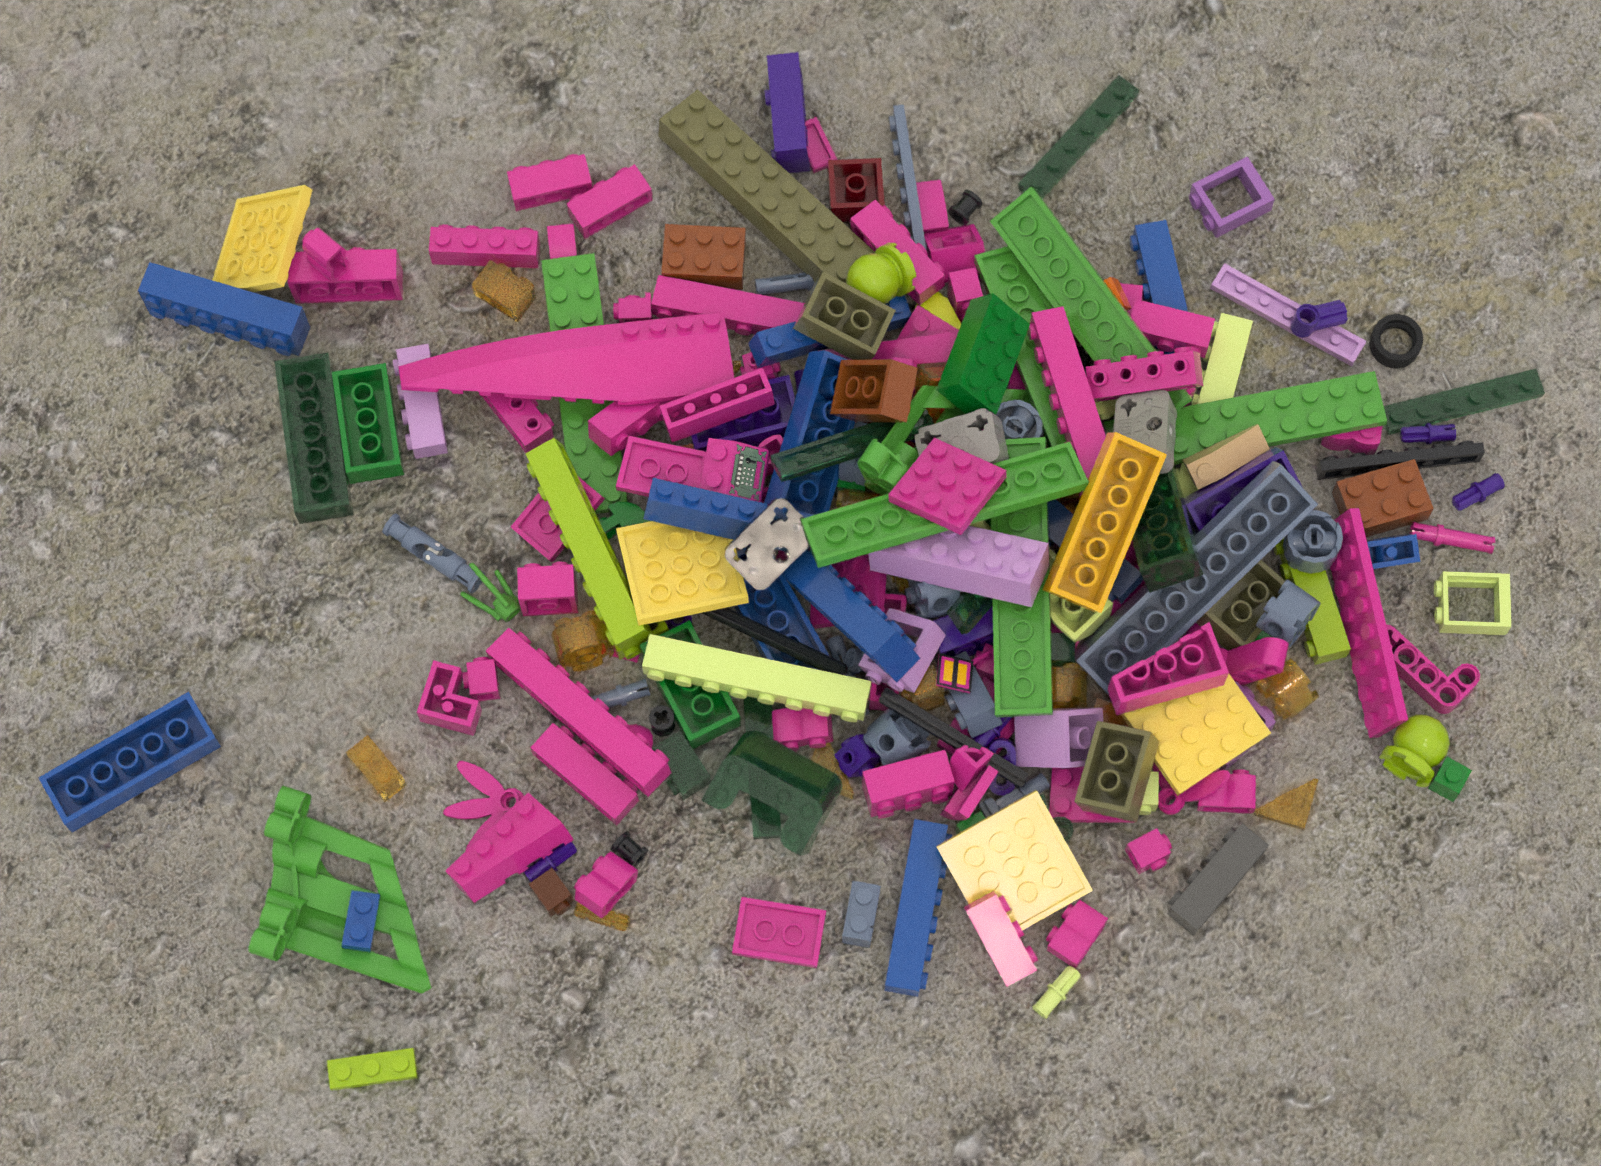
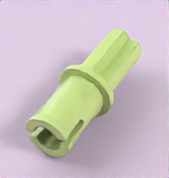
M1067 966L1053 984L1049 983L1047 985L1048 990L1032 1006L1033 1009L1041 1017L1047 1019L1059 1002L1066 1000L1065 995L1080 979V973L1074 967Z

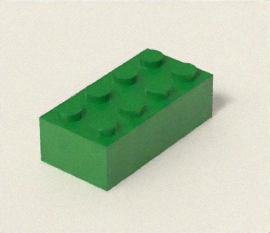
M994 293L971 299L936 390L965 414L985 408L996 415L1030 323Z
M386 363L332 372L345 470L350 484L403 476L404 468L391 379Z
M690 620L659 635L661 637L703 645ZM648 641L640 644V650L643 659L645 656ZM665 678L663 681H655L668 707L673 711L674 719L690 750L741 726L740 715L728 692L719 690L718 693H712L703 690L702 686L691 684V687H683L675 684L674 680Z

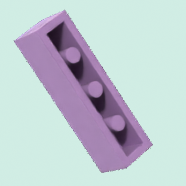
M424 344L396 349L397 359L393 360L395 375H399L398 366L432 357L429 345ZM398 384L399 400H404L406 409H401L404 426L409 425L410 434H405L408 451L413 450L416 459L448 453L438 392L401 390V384Z

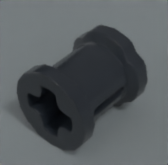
M964 190L962 198L955 206H951L948 209V213L957 223L967 225L969 217L976 209L982 207L983 202L972 191Z
M657 706L651 710L649 721L652 732L659 737L672 734L675 729L673 711L667 706ZM664 718H667V724L662 722L660 725H658L657 719L663 720Z
M625 831L613 843L610 850L613 853H619L631 866L635 867L644 859L649 850L638 845L630 837L631 834Z

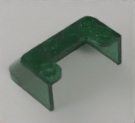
M751 730L742 735L724 758L701 801L716 809H725L734 802L740 790L789 817L780 834L781 842L784 847L802 856L808 854L839 797L843 785L839 775L770 736L757 730Z

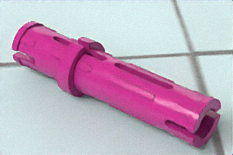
M1414 521L1411 524L1410 530L1412 532L1409 534H1417V540L1433 542L1435 546L1444 544L1486 552L1488 554L1493 553L1494 546L1492 544L1495 543V537L1493 536L1489 537L1444 528V525L1440 524L1431 526Z

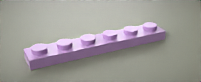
M1224 263L1210 289L1293 334L1290 324L1301 305ZM1301 319L1303 322L1309 323L1306 319ZM1340 326L1314 331L1310 336L1301 338L1351 367L1366 344L1365 340Z

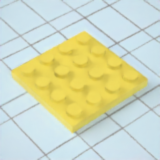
M306 185L237 199L212 280L250 292L284 287L289 276L288 271L292 258L296 253L295 248L299 234L303 229L304 217L310 205L312 189Z
M654 521L616 528L638 626L749 603L743 576L725 558V548L733 541L732 539ZM735 548V549H734V552H735L736 555H735L734 559L737 560V559H738V555H737V551H736V548Z
M1228 674L1223 686L1121 714L1129 727L1150 731L1159 740L1154 763L1177 796L1271 734L1230 674Z
M1037 790L936 846L968 904L992 891L998 897L1003 895L1011 911L1007 912L1010 921L1014 922L1017 920L1022 930L1093 891Z

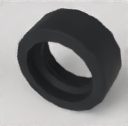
M1392 314L1385 316L1377 322L1370 336L1369 347L1371 354L1377 362L1386 367L1397 369L1406 367L1415 361L1422 348L1424 337L1421 327L1415 320L1406 315ZM1390 328L1405 331L1412 339L1411 349L1407 353L1400 355L1390 353L1381 345L1382 333Z

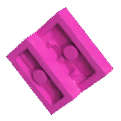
M989 765L963 792L957 787L940 815L951 820L962 821L968 819L999 771Z

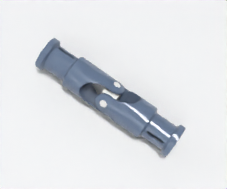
M393 514L386 522L382 531L384 535H390L401 542L403 548L433 566L452 581L457 580L466 586L470 593L477 591L483 583L470 566L467 565L465 559L444 547L416 526L411 527L403 522L398 514ZM424 544L429 546L427 550L425 549Z

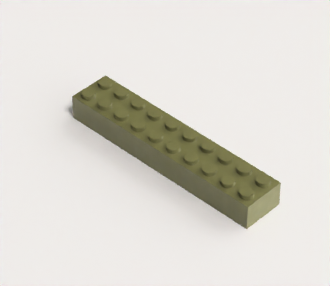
M698 89L659 119L658 137L802 271L809 274L814 282L817 281L822 272H825L846 283L849 267L862 255L875 253Z

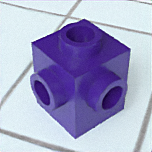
M857 734L846 739L841 744L842 748L834 754L839 762L841 771L848 778H862L863 771L875 768L881 761V757L874 748L869 747L863 739L864 734Z

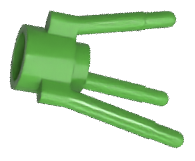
M470 563V568L495 595L496 599L493 602L495 609L464 591L460 595L492 615L498 622L501 619L505 622L512 620L520 612L521 607L518 598L513 594L500 571L495 570L494 573L506 594H501L474 563Z

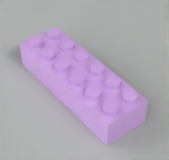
M968 526L962 535L948 530L868 554L871 571L919 582L924 581L932 585L1032 607L1049 568L1048 543L974 526Z

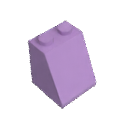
M1053 708V715L1014 717L1016 766L1047 768L1085 766L1097 721L1103 722V708Z

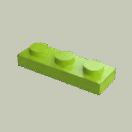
M414 1048L327 1060L331 1091L418 1078Z

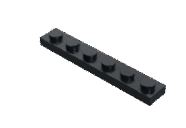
M1463 441L1454 446L1436 444L1427 449L1409 447L1400 452L1382 450L1373 455L1355 453L1346 458L1328 456L1319 461L1316 473L1318 480L1357 476L1415 459L1418 469L1480 462L1485 451L1483 442Z

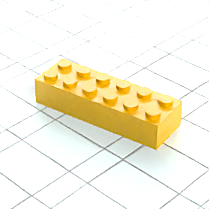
M1117 432L1107 433L1088 478L1089 484L1081 495L1043 587L1044 591L1090 611L1102 613L1167 454Z

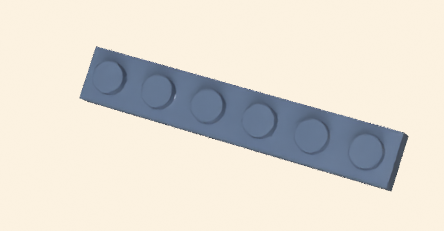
M904 104L893 106V116L888 118L890 132H895L896 140H892L894 156L899 155L900 163L896 164L897 179H902L903 188H899L901 204L906 203L907 212H903L904 226L906 228L910 227V238L916 244L920 243L926 249Z

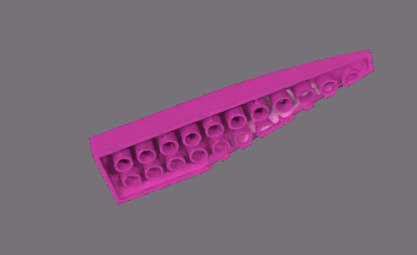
M723 312L539 333L477 345L398 366L401 390L438 392L439 389H448L452 391V394H463L464 391H477L481 396H491V393H504L505 397L551 400L552 397H561L569 402H576V399L579 398L592 399V403L604 404V400L618 401V405L627 406L676 400L734 378L728 332Z

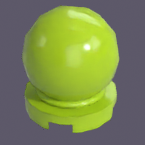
M888 242L876 249L875 253L862 255L849 267L846 283L883 304H887L895 296L902 297L915 289V286L912 285V279L916 277V271L909 255L906 252L901 254L896 249V243Z
M1422 714L1410 716L1408 721L1396 728L1393 736L1394 746L1387 745L1384 747L1379 758L1385 759L1382 765L1404 781L1406 777L1417 780L1416 786L1427 787L1435 776L1432 768L1439 765L1447 756L1450 746L1448 730L1440 720Z

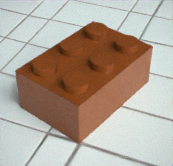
M665 224L661 275L734 290H743L746 228Z
M893 359L841 360L830 414L855 422L907 423L918 368Z
M1415 459L1337 481L1332 491L1340 515L1350 508H1359L1366 537L1411 525L1413 521L1418 523L1428 520L1434 509Z

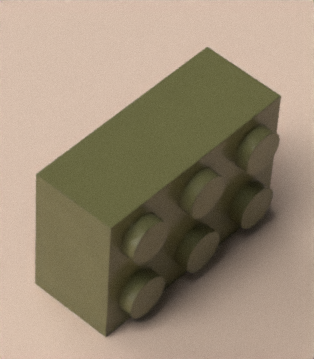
M822 272L814 283L793 329L852 360H872L896 310Z
M1260 560L1196 623L1201 627L1210 622L1217 642L1228 651L1249 644L1262 631L1256 624L1266 612L1264 607L1273 596L1277 598L1280 595L1278 592L1285 580Z
M1097 721L1074 802L1086 812L1137 822L1159 740L1150 731Z

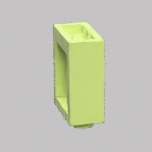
M1443 571L1438 581L1435 580L1434 597H1438V607H1435L1434 622L1439 624V633L1506 635L1511 628L1510 574ZM1448 587L1493 589L1494 622L1449 621Z

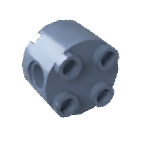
M1022 400L1005 401L1000 404L996 415L1002 421L1005 439L1038 438L1044 436L1041 417L1031 404Z
M1312 510L1284 537V555L1291 568L1306 573H1317L1328 570L1332 566L1341 549L1343 535L1340 525L1331 518V515L1326 512Z
M907 579L909 588L905 589L906 598L909 604L915 605L918 617L931 619L960 609L959 590L928 584L924 581L919 582Z
M1286 580L1278 592L1280 595L1277 598L1273 596L1264 607L1266 612L1260 617L1256 626L1271 637L1287 641L1289 644L1288 648H1290L1307 628L1305 627L1306 624L1313 619L1321 602L1291 581Z
M889 708L867 727V732L863 735L865 743L869 747L874 748L881 757L880 760L883 765L918 757L931 745V740L927 741L926 739L930 735L929 732Z

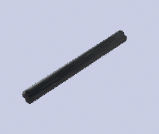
M729 608L702 613L821 671L840 675L847 673L848 667L846 664Z
M885 688L878 700L879 703L956 750L965 745H968V748L976 749L984 747L889 688ZM994 753L986 765V768L990 765L999 771L997 773L999 776L1020 788L1026 783L1029 776L1027 772Z

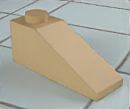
M1256 424L1183 459V462L1193 484L1199 490L1224 478L1270 448L1259 425Z

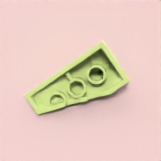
M1049 548V568L1051 570L1057 554ZM1050 593L1051 621L1073 642L1092 635L1111 615L1113 603L1108 598L1102 613H1098Z

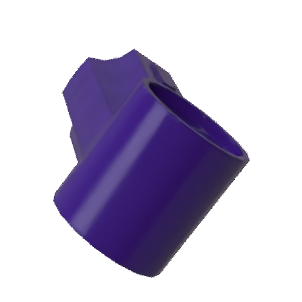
M1340 300L1315 306L1303 304L1299 306L1291 321V331L1298 337L1306 338L1314 331L1346 324L1348 320L1347 309L1344 302L1342 303ZM1301 319H1306L1309 323H1305Z

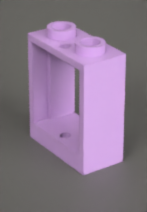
M889 608L886 614L888 618L885 621L888 619L890 621L893 620L901 627L905 634L918 637L916 647L913 650L921 659L897 683L866 654L863 655L858 665L866 673V679L872 683L880 685L883 682L896 691L902 692L905 689L915 693L946 635L934 621Z

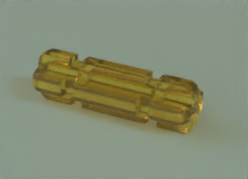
M577 902L574 909L576 917L582 919L587 917L589 921L608 927L613 925L615 929L626 931L630 922L628 915L622 913L617 915L612 910L606 916L600 918L579 902Z

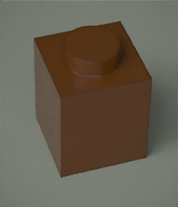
M553 868L529 883L532 893L550 917L554 914L560 916L570 909V903L574 901L573 897Z

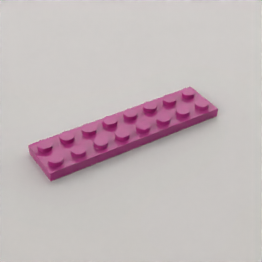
M1350 508L1334 519L1341 527L1343 540L1338 556L1332 563L1330 570L1334 581V592L1340 607V617L1351 648L1352 671L1356 677L1358 697L1364 712V723L1368 730L1369 738H1379L1408 721V716L1359 508Z

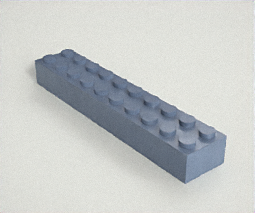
M1272 461L1070 656L1109 695L1107 689L1111 677L1141 660L1148 659L1160 649L1167 648L1176 642L1318 504L1281 464Z

